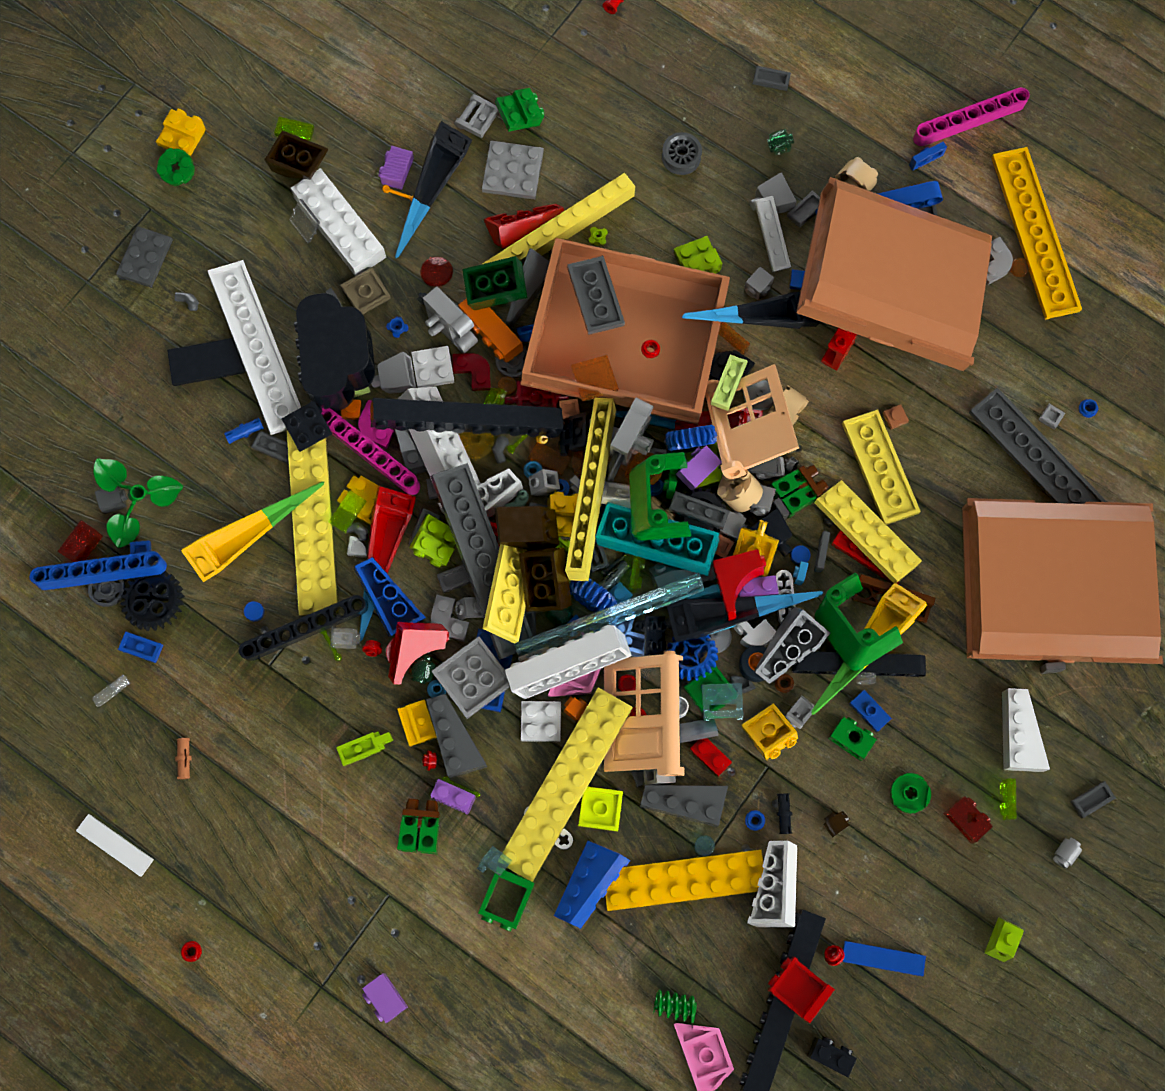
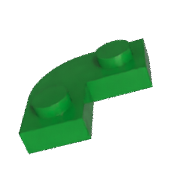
M674 450V451H673V453H679V452H681V451H677V450ZM678 469L669 470L668 478L664 481L663 491H666L667 499H672L674 496Z

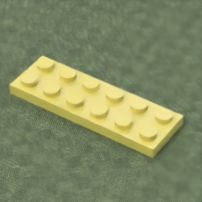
M875 410L843 421L842 425L881 520L888 525L919 514L921 511L879 411Z
M842 480L814 502L893 583L897 584L922 562Z
M500 544L482 629L512 643L519 642L526 607L519 553L527 550Z

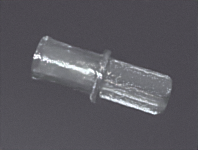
M122 674L110 685L106 684L107 687L92 699L100 707L113 696L117 697V693L131 684V682Z

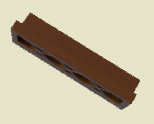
M861 574L859 579L862 588L867 589L871 596L862 598L858 597L857 593L852 596V600L877 607L879 602L875 596L885 594L893 584ZM904 588L926 602L927 606L925 607L924 616H917L915 620L927 623L930 609L934 605L936 598Z

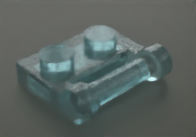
M741 683L707 684L701 686L703 721H710V719L716 718L743 719ZM736 704V710H709V705Z

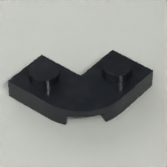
M736 350L718 352L713 357L709 378L720 381L730 355L748 361L742 377L749 374L755 363Z

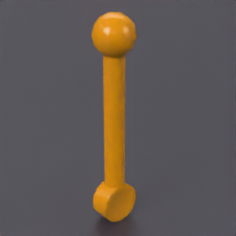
M384 185L382 188L384 193L390 192L411 201L413 199V196L390 189L388 185Z

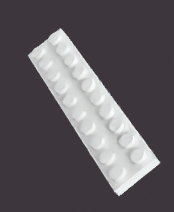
M242 260L208 270V275L270 435L285 431L287 428L281 418L298 410L301 406L245 263Z

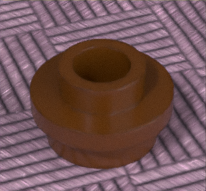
M784 673L775 679L774 685L779 692L788 693L794 687V680L789 674ZM782 680H785L787 682L786 687H783L780 682Z

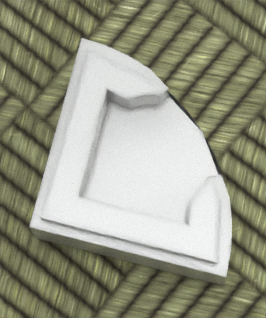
M349 537L347 555L367 558L364 544L356 537Z

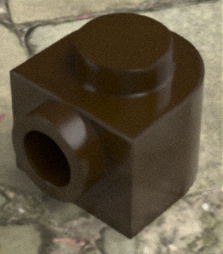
M844 811L837 815L832 812L824 818L826 822L823 825L832 838L850 826L848 824L850 820Z

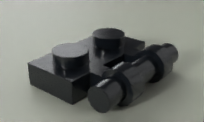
M586 412L570 416L569 424H567L566 420H563V430L560 433V441L558 442L561 456H567L568 449L572 453L586 450L589 433V415Z

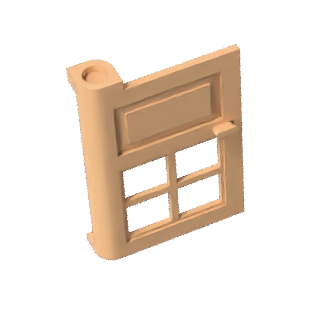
M775 364L742 377L737 391L743 389L746 403L731 408L728 411L711 405L719 380L712 379L708 381L705 396L712 425L715 426V431L717 432V445L722 465H720L721 471L726 478H739L746 475V469L799 449ZM768 379L771 392L750 401L747 387ZM772 397L776 411L755 419L752 405ZM748 407L751 421L731 429L727 415Z
M664 651L662 655L630 657L604 667V691L614 697L636 695V716L627 717L604 757V772L657 769V775L684 776V767H680L679 661L683 660V656L677 655L675 651ZM660 667L661 688L641 690V669ZM636 669V690L616 692V671ZM661 693V714L641 716V694Z

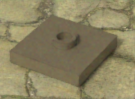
M372 267L340 285L352 306L361 311L362 314L391 299L390 294Z

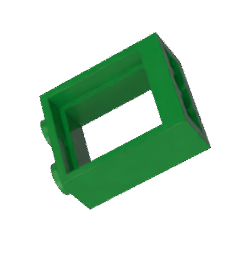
M497 867L478 914L482 915L481 920L491 924L495 920L501 923L500 928L510 932L512 928L517 929L535 883ZM499 878L527 889L513 922L486 911Z

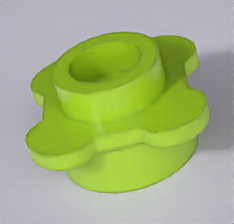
M592 227L590 229L591 237H589V243L597 246L605 245V238L608 234L607 229Z

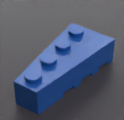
M373 557L354 567L389 637L395 635L397 622L418 623L426 618Z
M587 841L554 916L581 929L596 909L597 902L601 897L604 898L608 892V887L613 881L617 880L620 876L619 872L631 860L617 852Z

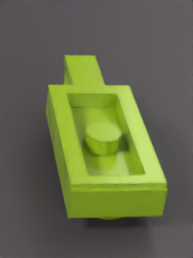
M372 732L336 748L342 765L347 766L381 752V750L385 749L384 745L393 741L390 732L380 735L379 732Z

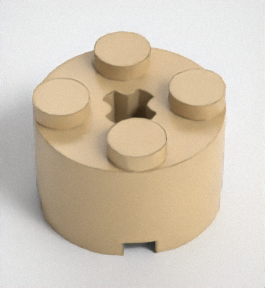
M855 157L847 162L835 176V179L871 191L877 183L876 177L878 172L863 162L861 158Z
M787 385L783 391L791 421L794 425L799 417L797 414L806 407L809 401L805 396ZM774 404L770 408L768 414L776 411Z
M747 469L745 470L746 475L736 479H728L722 474L723 478L718 485L717 494L736 512L750 510L749 507L753 504L756 505L762 497V486Z

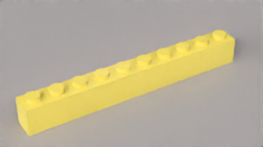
M623 173L482 264L516 256L523 266L529 249L535 250L541 256L553 249L555 238L569 239L633 198L635 195V185Z
M594 398L565 569L568 579L573 581H589L616 416L613 398Z

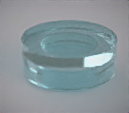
M701 836L695 841L694 848L700 856H709L715 849V843L709 836Z

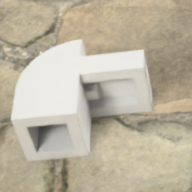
M766 619L754 629L747 621L734 627L739 635H744L740 643L747 648L750 646L765 647L771 642L776 633L775 629Z

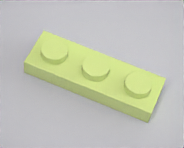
M733 355L729 356L712 398V406L729 410L747 366V360Z

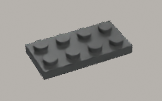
M604 256L567 264V270L588 335L625 326Z

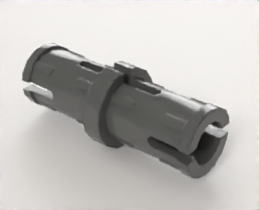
M622 560L612 571L606 574L607 576L599 585L608 591L620 582L622 576L631 569L630 566Z

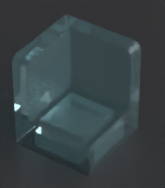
M492 846L480 861L477 869L484 873L489 868L500 876L508 869L512 860Z

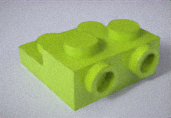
M708 236L674 248L673 252L680 266L717 274L722 268V261L716 249H713Z
M427 514L409 548L414 551V555L420 558L426 557L430 560V564L440 568V566L447 565L455 550L453 547L456 543L450 527Z

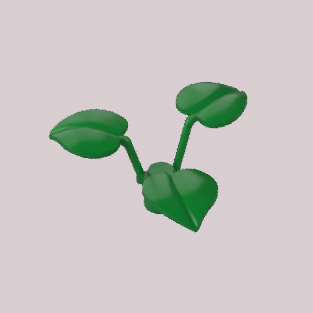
M97 458L94 463V478L101 489L112 492L119 486L129 490L128 498L132 503L126 516L116 514L108 520L106 525L108 536L118 548L127 546L138 536L140 530L139 521L135 518H129L136 502L141 501L145 495H150V500L153 504L159 507H166L175 501L183 488V485L177 480L161 475L154 476L147 481L149 491L139 484L132 487L130 485H123L121 483L125 481L127 471L122 463L116 460Z

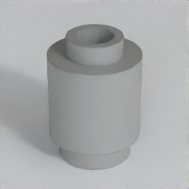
M1065 838L1054 853L1053 861L1065 869L1068 866H1072L1082 852L1081 844L1073 838Z

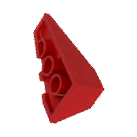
M558 204L535 207L532 212L519 210L516 215L507 216L506 213L485 218L484 223L494 243L506 249L564 212V207Z

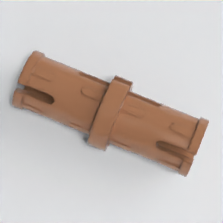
M189 738L177 739V756L175 757L177 762V779L190 778V761L192 756H189Z

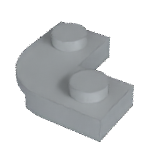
M1001 237L991 241L990 259L992 261L988 265L987 285L1004 277L1013 264L1012 254Z
M436 595L431 613V623L442 624L448 630L450 639L465 642L469 622L451 618L456 600Z

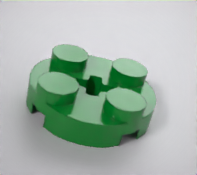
M169 148L160 156L157 172L169 185L179 186L183 183H188L192 179L195 166L188 153L181 149ZM179 163L180 169L173 172L172 166Z
M906 773L897 777L892 783L890 798L893 806L907 814H914L922 811L929 804L931 789L922 776L915 773ZM909 788H912V792L916 793L911 799L905 794Z

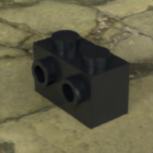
M824 1036L822 1039L815 1037L807 1057L849 1078L857 1059L852 1056L853 1051L844 1046H841L840 1049L833 1046L834 1041Z

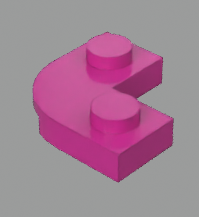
M368 400L359 417V430L376 445L387 449L395 432L390 428L379 430L371 427L370 405L372 401Z

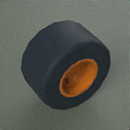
M750 646L743 652L739 660V669L744 678L752 682L764 681L754 670L767 649L766 647Z

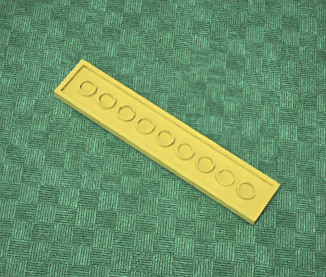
M287 430L291 496L320 482H324L321 488L292 511L299 616H307L338 602L327 442L325 438L299 452Z
M599 687L597 688L497 861L498 863L531 882L534 881L633 709L632 706Z

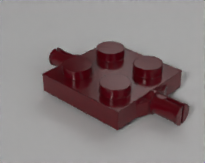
M517 381L516 396L505 397V405L516 404L517 406L556 408L558 401L569 400V396L523 386L521 381Z

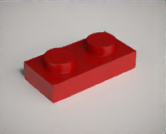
M708 738L699 739L689 749L717 777L732 763Z

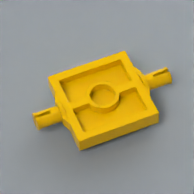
M760 520L757 530L741 528L733 555L758 549L760 556L764 555L766 567H764V574L762 576L766 577L769 574L779 540L764 533L768 522Z

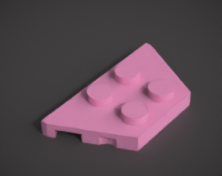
M575 627L570 640L576 641L582 638L584 634L579 627ZM601 669L550 689L548 696L560 697L591 694Z
M674 1023L673 1025L697 1091H715L734 1070L720 1029Z

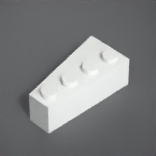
M510 469L487 479L486 482L480 485H476L488 518L495 514L496 507L505 506V504L517 496L518 491L523 490L521 481ZM438 503L442 513L444 514L441 503Z
M1006 689L1002 692L1004 770L1033 772L1050 770L1028 689Z
M769 841L762 866L764 868L757 885L759 886L758 892L752 904L753 911L747 923L755 927H795L797 845L790 841Z

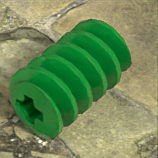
M658 989L655 995L653 1014L657 1010L658 1016L661 1017L663 1012H666V1017L669 1018L674 1013L675 1020L682 1015L683 1021H686L687 1017L690 1016L691 1023H694L697 1001L695 1002L694 996H690L687 1001L686 994H682L679 999L678 993H674L671 998L669 991H666L664 996H662V991Z

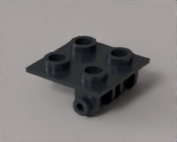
M315 401L281 418L299 452L332 435L322 415L323 410L320 406H317Z
M645 616V620L636 621L634 625L635 630L645 632L644 656L664 654L666 650L665 631L667 627L665 616Z

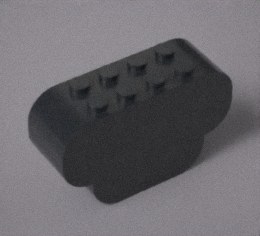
M331 294L310 295L299 303L296 310L297 321L294 322L295 331L298 333V338L295 339L296 347L300 355H297L298 366H301V372H298L299 382L302 383L304 391H306L311 402L315 401L317 406L324 409L330 408L333 411H339L351 404L355 391L365 389L373 382L375 362L372 335L363 314L358 309L349 306L341 307L338 299Z

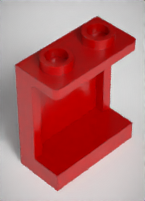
M838 328L829 342V349L821 362L837 371L858 334Z
M796 957L787 958L781 965L783 970L778 976L775 974L768 982V985H770L768 991L804 1021L811 1023L835 989L817 977L800 963Z

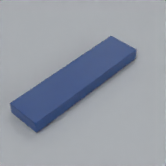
M844 941L843 951L845 957L842 962L924 976L926 959L924 955Z

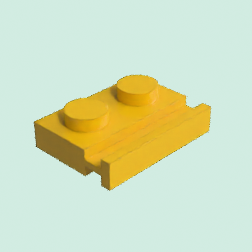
M425 700L397 709L410 747L437 738Z

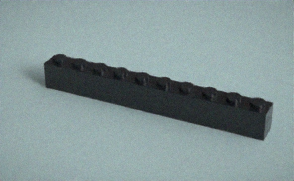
M373 398L370 405L371 427L379 430L393 428L399 431L414 429L418 432L434 430L438 433L453 431L454 433L510 434L511 436H547L548 438L559 436L563 430L562 408Z
M803 909L799 913L796 912L795 927L793 932H789L786 944L789 945L787 951L782 952L779 963L782 964L787 958L796 957L800 963L810 969L826 918ZM770 992L766 1003L769 1004L767 1011H763L759 1023L762 1024L760 1032L756 1031L753 1038V1044H755L753 1053L749 1052L747 1056V1071L742 1073L739 1084L742 1085L740 1091H770L795 1012Z

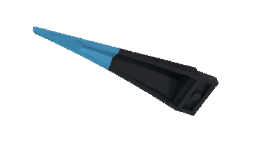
M443 121L438 124L430 141L395 259L400 256L424 216L465 157L473 140Z
M792 292L726 308L685 313L682 318L795 329L817 327L820 323L818 320L796 313L801 292Z
M823 592L738 597L735 604L736 619L732 620L728 619L722 598L685 599L667 603L666 606L676 643L712 634L821 596Z

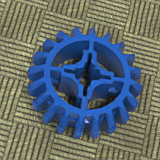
M713 425L676 430L665 434L666 445L670 451L715 444L717 442V432Z
M590 578L589 581L571 580L569 585L570 595L578 603L594 614L605 618L613 614L617 601L611 593Z
M709 635L676 643L673 637V643H668L669 649L666 651H675L676 654L684 647V651L680 654V656H683V660L679 661V677L681 680L686 676L689 682L692 677L698 681V676L701 675L705 678V672L711 674V667L716 668L715 661H718V648L715 647L716 643L714 640L711 641ZM688 650L690 651L691 654H694V655H695V659H694L693 656L691 657V656L689 655ZM707 653L705 660L700 664L699 660Z

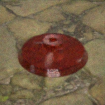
M435 256L427 259L422 264L420 274L426 284L439 287L450 281L453 275V267L447 259Z

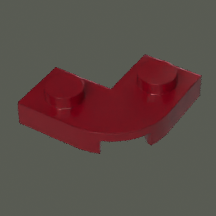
M474 353L453 354V374L472 373V391L491 390L490 366L484 357Z

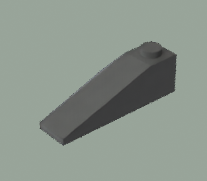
M529 249L523 265L528 298L511 303L506 319V325L510 329L543 290L549 261L533 249Z
M395 429L406 468L414 475L427 472L409 429L404 431Z
M658 563L648 568L653 587L665 606L667 603L689 596L688 592L694 588L699 590L703 587L702 583L707 580L712 581L716 579L713 563L708 576L663 563Z
M793 606L778 627L754 672L770 684L787 672L788 668L801 662L809 653L819 649L830 632L803 609Z

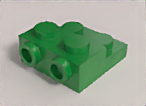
M530 88L514 90L513 95L496 98L495 104L508 132L540 126L544 118V109L538 106L537 94L535 92L532 93Z

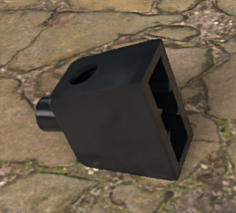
M777 508L762 519L764 522H768L764 533L779 540L776 550L778 549L782 556L785 557L793 551L787 543L792 537V532ZM760 521L752 526L750 530H757Z

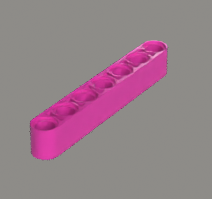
M1022 87L1016 88L921 123L915 131L913 141L918 146H925L1020 111L1029 99V91Z
M322 408L324 419L331 416L326 423L333 436L405 493L415 495L419 492L420 482L410 470L332 409ZM340 427H344L342 431L338 432ZM358 438L356 442H351L352 439ZM372 448L371 452L365 453L367 449ZM386 459L385 463L379 464L381 460ZM400 470L399 474L392 475L394 471ZM414 481L412 486H406L408 482Z

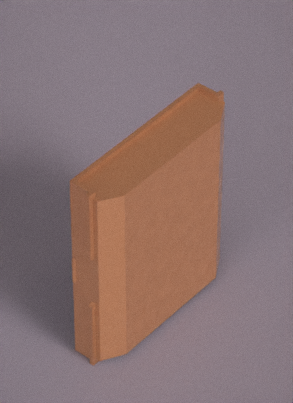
M830 177L820 195L796 313L861 335L872 341L964 371L969 365L972 366L974 364V357L971 356L979 334L992 235Z
M555 238L525 358L521 385L581 399L613 398L616 405L631 407L637 397L654 406L651 415L698 425L721 322L682 318V316L690 312L724 308L730 277L656 261L655 259L635 254H625ZM604 256L625 326L588 335L567 270V264ZM655 340L658 342L660 353L657 357L647 358L642 354L641 347L645 341ZM648 348V349H647L649 352H653V351H654L653 348Z
M967 498V503L962 508L967 658L1064 661L1065 663L1078 661L1163 664V658L1159 656L1161 627L1154 520L1151 514L1153 512V503L1085 502L1084 504L1036 503L1034 500Z

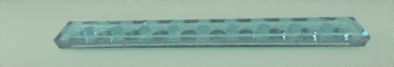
M699 573L640 596L633 597L627 601L515 643L516 651L519 657L529 654L527 655V658H529L533 653L537 655L536 653L542 654V651H537L542 648L560 647L569 640L581 639L586 633L598 632L603 626L617 625L705 591Z

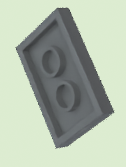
M137 226L116 275L119 278L152 288L171 246L172 238Z

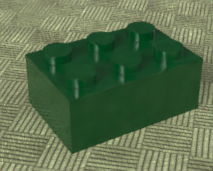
M516 256L462 269L467 303L473 310L528 298L522 262Z

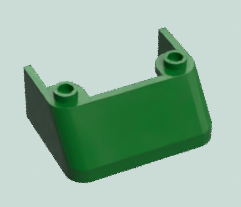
M684 452L652 455L630 471L631 530L635 539L645 541L691 537L688 521L668 523V516L665 511L661 509L651 510L650 475L659 474L663 470L688 468Z
M856 572L831 587L814 614L815 620L830 632L827 639L846 666L853 671L864 668L903 643L897 626L881 636L870 628L856 633L837 607L863 590Z

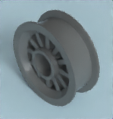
M684 132L675 133L669 136L663 144L662 162L668 171L677 175H686L698 168L701 161L702 146L695 136Z

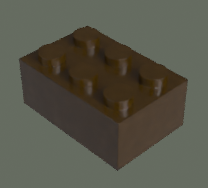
M565 548L529 549L519 553L526 611L563 610L571 606L569 579L565 572Z

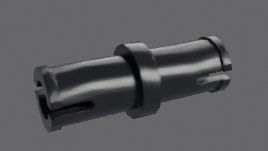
M790 793L777 794L778 812L776 813L779 816V834H792L791 816L793 814L790 811Z

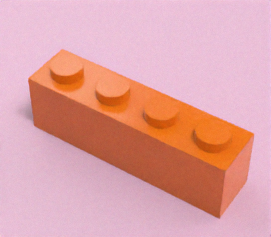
M467 298L458 304L459 309L474 323L473 332L475 334L479 333L483 337L482 341L484 344L494 349L493 352L499 360L503 359L507 363L524 350L522 341L490 307L473 310L468 305Z

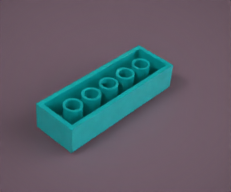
M607 502L595 536L598 546L706 576L709 575L719 544L718 532L689 525L691 537L637 540L631 530V508ZM668 519V523L678 522V521H674V520Z

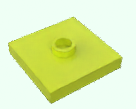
M588 786L582 796L578 826L618 832L623 791Z

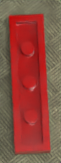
M840 530L831 545L891 584H894Z

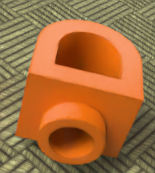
M570 696L564 704L566 707L564 713L578 723L588 704L581 698L576 699Z

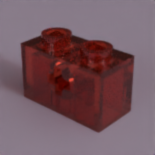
M80 520L57 552L71 562L85 561L103 535Z
M963 796L943 814L972 844L976 843L993 826L990 823V818L985 813H980L976 808V803L970 797ZM968 815L972 816L971 822H967Z

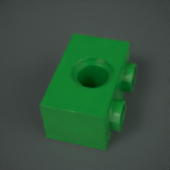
M843 717L828 739L859 761H862L877 739L873 737L874 734L865 728L862 730L856 726L857 722L853 719ZM849 733H855L858 741H850Z

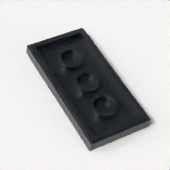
M233 338L167 350L173 386L246 373Z

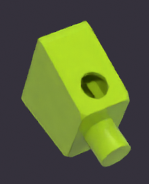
M998 917L985 954L1002 962L1012 959L1015 956L1024 930Z

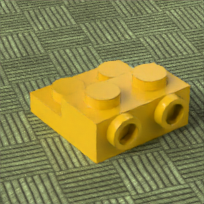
M171 109L163 122L164 128L156 143L165 149H181L191 156L206 128L202 119L198 116L193 115V117H189L181 109L176 111Z
M554 492L548 498V508L554 509L556 512L558 536L571 537L578 493L565 496L563 492Z
M774 703L742 724L743 730L754 742V746L765 760L777 758L781 753L780 750L785 747H793L798 739L797 731Z

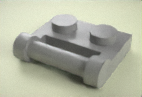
M473 94L470 98V103L460 118L455 120L454 124L456 127L464 129L482 139L498 115L499 110L493 103ZM479 105V108L477 109L469 123L466 122L474 108Z

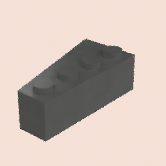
M446 694L427 699L449 779L486 768L487 765Z
M645 785L640 807L718 827L728 786Z

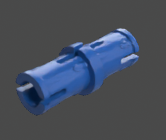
M257 418L244 425L243 423L239 424V427L224 434L230 444L240 438H247L250 434L264 429L260 418Z

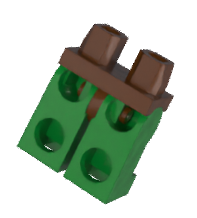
M814 465L806 468L802 466L770 485L771 488L776 489L774 494L775 500L781 499L788 509V519L815 502L828 489V485L824 480L815 483L813 480L819 474Z
M408 798L406 809H403L397 850L417 853L418 848L419 853L437 855L440 824L438 802L427 800L425 811L418 810V799Z

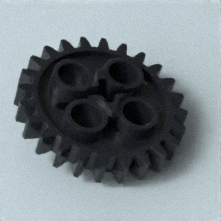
M164 571L159 575L134 578V583L128 581L130 588H123L127 594L121 595L125 600L120 603V605L125 607L121 611L126 615L125 618L133 626L136 625L138 629L141 630L144 627L146 631H149L151 627L154 631H157L158 625L164 629L165 622L171 625L170 619H177L175 613L182 612L178 606L184 605V602L180 599L184 598L185 595L181 593L183 588L179 585L180 582L172 574L169 575ZM148 587V590L142 593L143 589ZM167 588V591L161 595L162 590ZM144 605L143 610L138 612L139 608ZM160 607H163L162 611L160 613H157V610Z

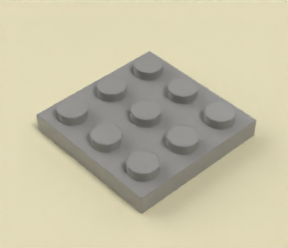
M490 141L482 192L536 200L544 148Z
M477 637L432 670L434 676L466 719L510 688L504 668L480 637Z

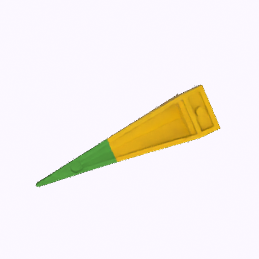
M320 482L204 535L184 547L181 551L201 580L205 582L221 572L280 520L321 488L324 482Z
M894 583L882 596L864 629H873L881 636L897 626L901 635L927 606L926 602ZM843 663L812 709V715L816 714L864 668L853 671Z

